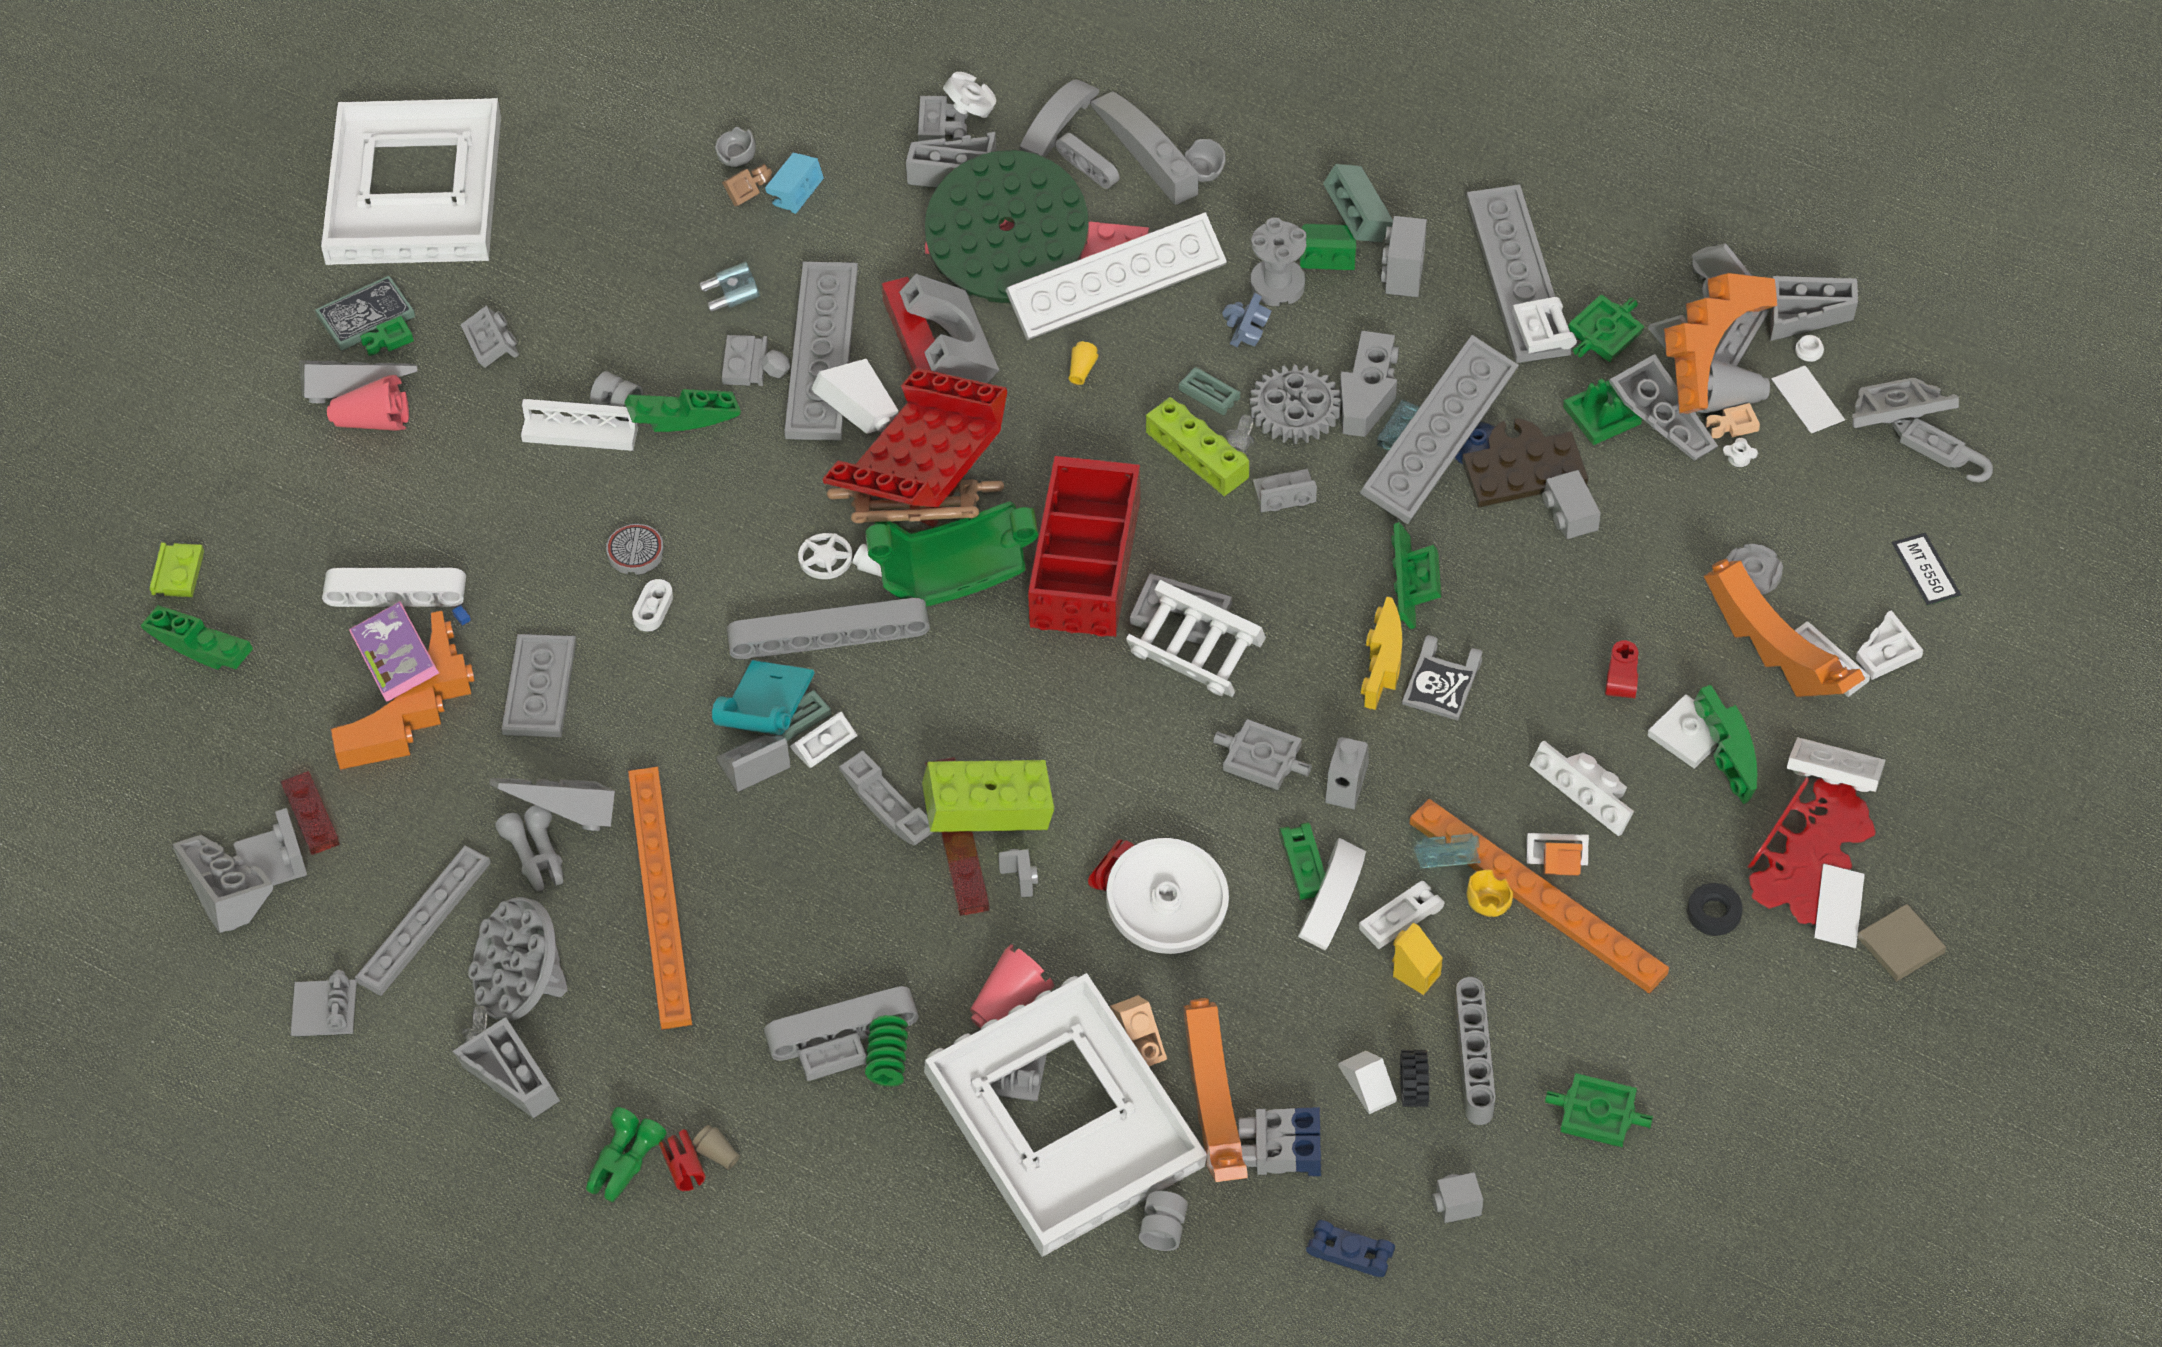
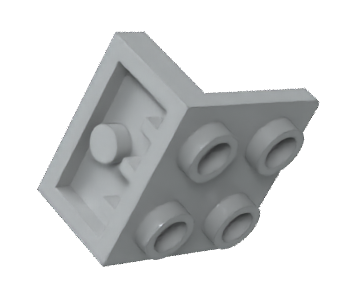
M287 808L275 811L278 823L273 825V831L234 843L236 854L243 858L244 864L251 868L257 866L262 869L273 885L307 875Z

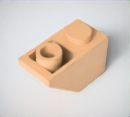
M1137 995L1110 1006L1112 1012L1148 1066L1167 1060L1154 1016L1147 1000Z

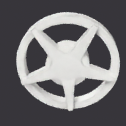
M822 533L806 539L798 553L799 564L802 570L807 575L817 579H832L842 575L850 567L853 557L850 544L836 533ZM821 540H829L828 543L819 546L815 544V542ZM835 542L843 545L847 552L836 551L834 548ZM809 547L814 551V556L804 561V552ZM837 559H847L840 568L834 571L831 570V566L837 562ZM816 564L819 567L826 568L827 572H817L808 566Z

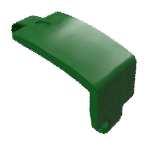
M1011 501L979 512L977 517L963 518L916 533H908L892 522H874L875 525L870 526L865 532L868 556L880 564L883 587L900 599H923L926 602V606L940 604L979 592L1023 573L1026 567L1022 548L1035 541L1039 536L1035 510L1032 507L1031 509L1027 507L1016 509L1015 504Z

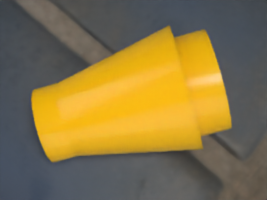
M1081 341L1072 348L1070 374L1068 377L1070 382L1077 385L1084 384L1086 377L1098 359V349L1095 345Z

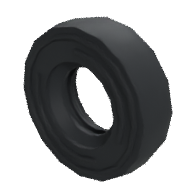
M1719 883L1703 884L1696 888L1689 897L1687 914L1691 924L1700 932L1713 936L1726 935L1733 931L1740 923L1743 911L1740 896L1735 890ZM1709 901H1719L1726 907L1727 912L1722 917L1714 918L1704 912L1703 906Z

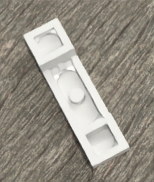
M1338 838L1313 906L1307 913L1298 935L1299 938L1323 950L1328 948L1357 883L1366 851Z

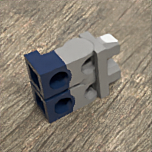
M1320 1107L1273 1109L1266 1111V1109H1256V1117L1239 1118V1138L1256 1139V1145H1241L1243 1161L1247 1167H1257V1175H1267V1172L1273 1174L1308 1172V1176H1321Z

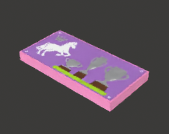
M401 602L349 629L386 702L439 673Z

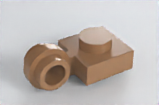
M763 164L751 171L753 176H751L748 169H744L722 182L734 206H739L760 193L755 183L757 182L758 186H761L772 180L771 174L773 172L770 167L767 168Z

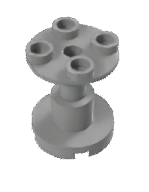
M1270 218L1266 224L1261 225L1255 230L1251 238L1254 253L1263 260L1252 270L1251 287L1253 294L1256 293L1262 296L1260 302L1270 306H1280V302L1288 301V304L1296 302L1304 293L1305 273L1294 261L1299 259L1306 250V232L1292 223L1282 221L1279 218Z

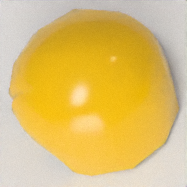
M1492 870L1476 871L1470 876L1466 898L1470 908L1475 912L1487 917H1497L1504 914L1511 907L1513 891L1506 879H1496Z

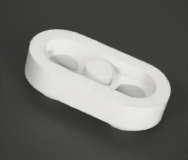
M655 579L648 582L643 588L632 612L634 625L639 630L653 631L662 624L673 600L672 587L669 582Z

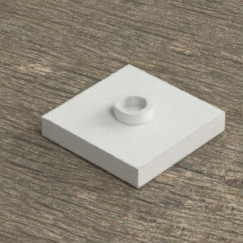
M1685 694L1648 730V737L1695 769L1719 744L1712 739L1709 728L1703 718L1697 715L1693 703L1694 700Z

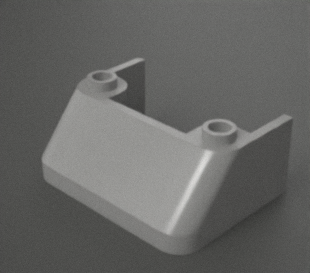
M1726 243L1693 253L1692 255L1694 261L1708 276L1702 289L1704 298H1709V278L1726 273L1752 276ZM1770 308L1759 312H1746L1735 319L1720 339L1713 358L1737 366ZM1683 315L1652 323L1648 329L1666 349L1664 329L1688 323Z

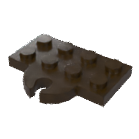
M1514 418L1513 423L1514 429L1520 434L1519 437H1508L1505 434L1506 423L1502 421L1492 430L1488 449L1466 453L1462 456V462L1478 508L1540 495L1545 491L1546 479L1579 470L1585 484L1587 485L1588 476L1572 431L1544 437L1536 425L1519 418Z

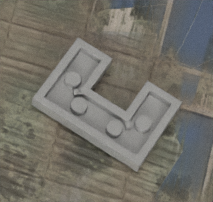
M1149 574L1131 613L1130 624L1147 629L1160 606L1159 599L1154 590L1160 580L1226 611H1229L1232 605V597ZM1177 608L1170 610L1183 615L1185 613ZM1202 620L1196 622L1186 641L1202 645L1211 629L1210 624Z

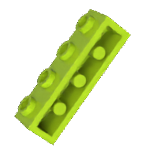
M1169 397L1146 414V433L1224 497L1249 478L1248 457L1242 451H1237L1222 435H1217L1212 431L1205 421L1191 414L1185 405L1179 404Z

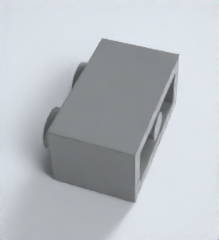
M1579 470L1546 479L1545 491L1542 493L1543 501L1547 508H1551L1555 526L1558 530H1562L1566 539L1599 529L1601 512Z

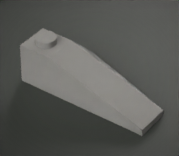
M1655 354L1609 380L1618 396L1628 408L1694 461L1718 447L1695 412L1689 414L1679 413L1677 386Z
M490 778L489 784L497 789L582 825V829L599 831L600 826L611 827L615 791L598 782L560 779V782H554L546 779H537L535 785L526 779Z
M202 835L172 844L173 850L202 906L219 933L231 931L239 926L248 924L273 890L272 882L262 869L257 866L251 868L245 865L243 858L237 855L235 857L229 856L224 853L222 846Z

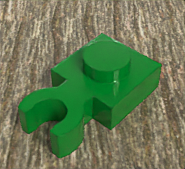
M402 316L377 325V333L368 332L360 336L362 345H367L366 350L369 356L377 354L383 347H386L389 352L414 341L413 335Z

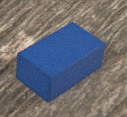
M461 605L452 610L453 615L461 625L471 621L470 616Z

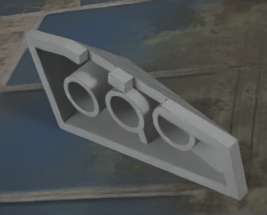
M299 360L301 393L304 398H309V403H326V398L344 395L388 375L401 377L417 372V365L407 363H375V365H370V363L363 362L341 364L337 361Z

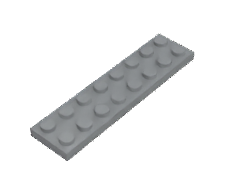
M1513 185L1467 192L1466 200L1516 363L1571 355V349H1562L1561 347L1528 354L1512 313L1513 305L1555 297L1521 186ZM1545 312L1553 335L1559 334L1552 315Z
M803 262L786 413L785 439L842 440L844 416L815 394L812 386L819 371L849 363L858 263Z
M1471 335L1366 482L1360 494L1409 524L1519 365Z

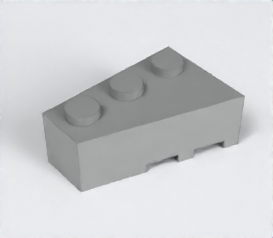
M996 132L987 133V137L972 139L970 135L962 136V140L948 142L945 141V138L911 142L906 160L907 183L937 188L942 180L962 163L979 155L997 151Z
M1773 276L1776 285L1777 306L1770 308V341L1854 320L1858 304L1857 279Z
M506 1017L453 1050L454 1055L463 1068L532 1118H535L560 1101Z

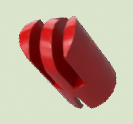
M1122 839L1116 841L1090 874L1088 885L1094 889L1106 891L1112 867L1124 852L1135 845L1127 840L1123 843Z
M683 1129L678 1133L684 1148L675 1135L667 1138L670 1148L664 1141H661L659 1146L676 1188L680 1191H690L694 1189L691 1176H694L699 1186L705 1181L706 1176L687 1130Z

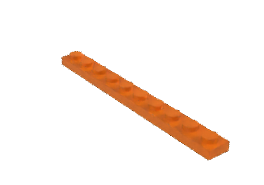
M658 767L631 770L628 773L661 1029L692 1025L659 770Z
M1428 799L1410 817V825L1475 871L1492 870L1496 879H1506L1513 891V898L1650 994L1668 975L1669 967L1431 799Z

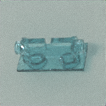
M1472 833L1451 836V843L1447 844L1445 836L1424 837L1423 841H1418L1417 846L1414 847L1421 868L1481 863L1477 851L1479 837L1478 835L1473 836Z

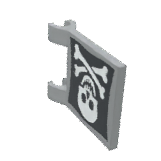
M1427 635L1402 704L1459 721L1476 673L1482 663V651L1472 648L1466 666L1434 657L1437 651L1438 639L1437 637Z

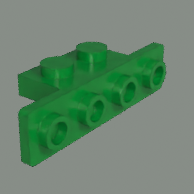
M1398 522L1394 524V535L1391 536L1392 545L1395 549L1393 567L1397 575V581L1394 582L1395 592L1398 596L1396 607L1400 621H1404L1409 629L1416 628L1415 605L1441 598L1439 552L1434 545L1412 551L1411 537L1401 523Z

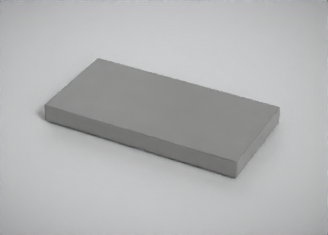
M517 634L502 723L503 735L562 737L576 649L575 636Z

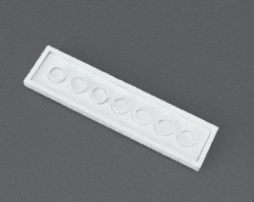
M1205 212L1007 287L1006 293L1026 339L1030 340L1221 267L1227 261Z

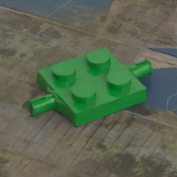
M1602 294L1598 296L1568 324L1570 332L1581 341L1573 349L1574 354H1578V357L1581 358L1589 350H1593L1610 363L1643 332L1645 326L1634 319L1630 313L1638 306V302L1636 300L1633 301L1634 298L1630 297L1623 305L1611 302Z
M1575 1073L1572 1087L1567 1091L1566 1095L1548 1090L1545 1098V1103L1563 1107L1564 1117L1560 1132L1618 1147H1623L1626 1132L1632 1124L1650 1129L1653 1115L1635 1112L1634 1101L1637 1088Z

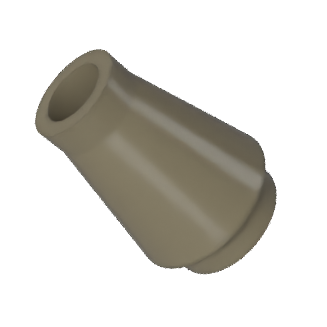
M705 1126L693 1140V1145L697 1147L696 1152L724 1166L727 1170H730L740 1158V1155L732 1148L717 1127Z

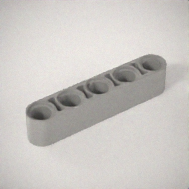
M1465 977L1457 983L1455 996V1015L1464 1106L1467 1119L1473 1124L1483 1125L1490 1122L1493 1118L1495 1104L1485 991L1483 983L1479 979ZM1469 995L1473 996L1474 998H1467L1465 996ZM1468 1022H1474L1476 1025H1470ZM1470 1049H1477L1479 1051L1473 1052ZM1472 1076H1480L1482 1079H1475ZM1476 1103H1483V1104H1485L1486 1106H1482V1107H1481V1106H1477V1105H1475V1104H1476Z
M900 986L772 1021L765 1026L764 1033L772 1058L777 1061H783L799 1057L798 1050L856 1032L860 1040L868 1038L870 1023L877 1017L884 1015L900 1017L910 1026L918 1020L919 1015L910 989Z

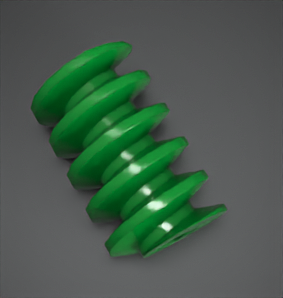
M891 1015L880 1016L872 1020L869 1026L870 1034L868 1036L869 1044L867 1046L868 1055L866 1057L865 1075L871 1082L880 1086L895 1087L904 1082L902 1073L905 1071L903 1062L906 1061V1054L904 1052L907 1050V1043L905 1041L908 1039V1032L905 1029L908 1027V1023L900 1017Z

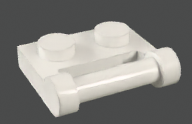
M1551 297L1513 305L1512 313L1528 354L1559 347L1571 349L1576 345L1575 335L1570 332L1562 313L1563 305L1560 298ZM1545 312L1552 315L1559 334L1553 335Z

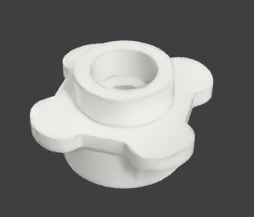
M1737 438L1735 443L1726 445L1723 448V453L1728 456V461L1736 467L1748 465L1751 458H1756L1758 454L1757 450L1751 448L1744 438Z

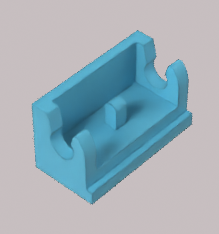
M794 152L765 187L768 194L781 199H775L772 202L775 206L791 210L795 214L799 211L824 179L818 158Z

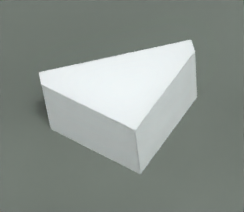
M1364 1051L1338 1064L1368 1114L1397 1101L1381 1057Z

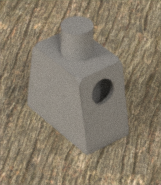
M1344 737L1338 739L1328 771L1325 803L1355 810L1369 765L1368 744L1366 742ZM1341 777L1346 778L1350 784L1342 786Z

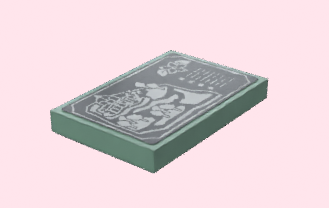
M390 276L315 309L317 317L341 351L360 343L361 335L368 332L377 333V325L402 316L404 321L415 317L414 310Z

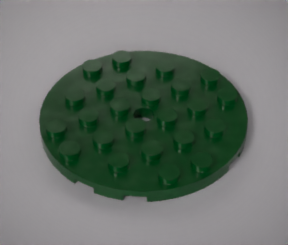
M1016 150L989 152L974 157L956 167L936 188L929 202L925 218L927 247L938 271L954 287L966 290L967 295H975L985 298L989 302L1011 303L1006 293L1007 287L1081 260V255L1089 235V217L1086 202L1074 179L1053 161L1034 153ZM1004 220L1014 224V227L1009 231H1003L999 228Z

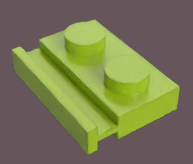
M161 543L150 584L151 595L164 593V596L193 597L204 555L203 546L179 543L168 546L166 543Z

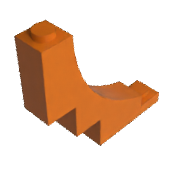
M1723 559L1712 565L1713 570L1704 575L1734 637L1750 636L1765 667L1781 666L1796 697L1844 694L1865 680L1860 669L1848 670L1847 667L1842 666L1836 655L1816 647L1793 630L1762 596L1748 575L1741 560L1729 562L1728 559Z
M1208 998L1190 1000L1191 1005L1183 1006L1191 1080L1195 1085L1198 1120L1202 1127L1204 1151L1207 1154L1206 1166L1215 1182L1248 1178L1228 1086L1218 1008L1215 1002L1209 1003Z

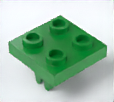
M1602 378L1598 380L1596 386L1590 383L1586 391L1565 399L1563 403L1565 411L1593 446L1634 428L1642 422V418L1623 403L1609 380L1605 382Z

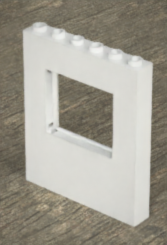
M498 98L338 102L321 245L325 264L489 261L501 123ZM457 145L453 192L370 194L375 147ZM452 197H456L457 202H453ZM366 199H370L371 204H367Z
M1087 973L1080 977H1070L1060 988L1052 992L1050 990L1042 992L1035 998L1034 1002L1026 1006H1016L1008 1013V1016L1000 1020L993 1019L982 1026L980 1031L972 1035L969 1033L962 1035L954 1042V1045L944 1050L943 1048L934 1050L925 1060V1075L1042 1257L1146 1200L1151 1192L1162 1191L1205 1167L1207 1154ZM1073 1040L1117 1108L1034 1153L990 1084Z

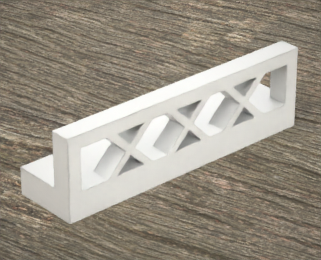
M523 399L522 408L525 421L521 433L522 442L629 451L634 449L638 426L637 423H632L626 407ZM531 410H540L545 414H532ZM560 412H567L571 414L572 417L563 416L562 414H560ZM588 414L597 415L600 418L594 419L589 417ZM615 417H628L629 421H620Z

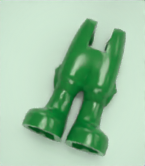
M621 1107L614 1108L611 1113L610 1122L615 1130L613 1139L599 1153V1158L589 1175L586 1185L587 1192L596 1195L603 1187L609 1175L612 1176L604 1194L605 1199L610 1202H614L620 1196L634 1175L640 1171L644 1156L651 1148L659 1145L667 1134L666 1130L659 1123L646 1118L640 1124L638 1118L632 1112ZM637 1134L636 1140L630 1151L626 1154H623L629 1142Z

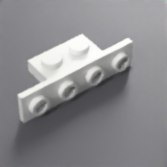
M1542 741L1529 766L1617 836L1622 835L1634 813L1632 809L1618 799L1623 797L1628 787L1621 783L1615 774L1606 771L1597 764V761L1592 756L1582 752L1566 758L1546 741Z

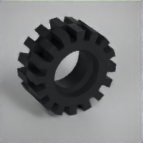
M1401 1050L1400 1088L1402 1107H1428L1427 1050Z

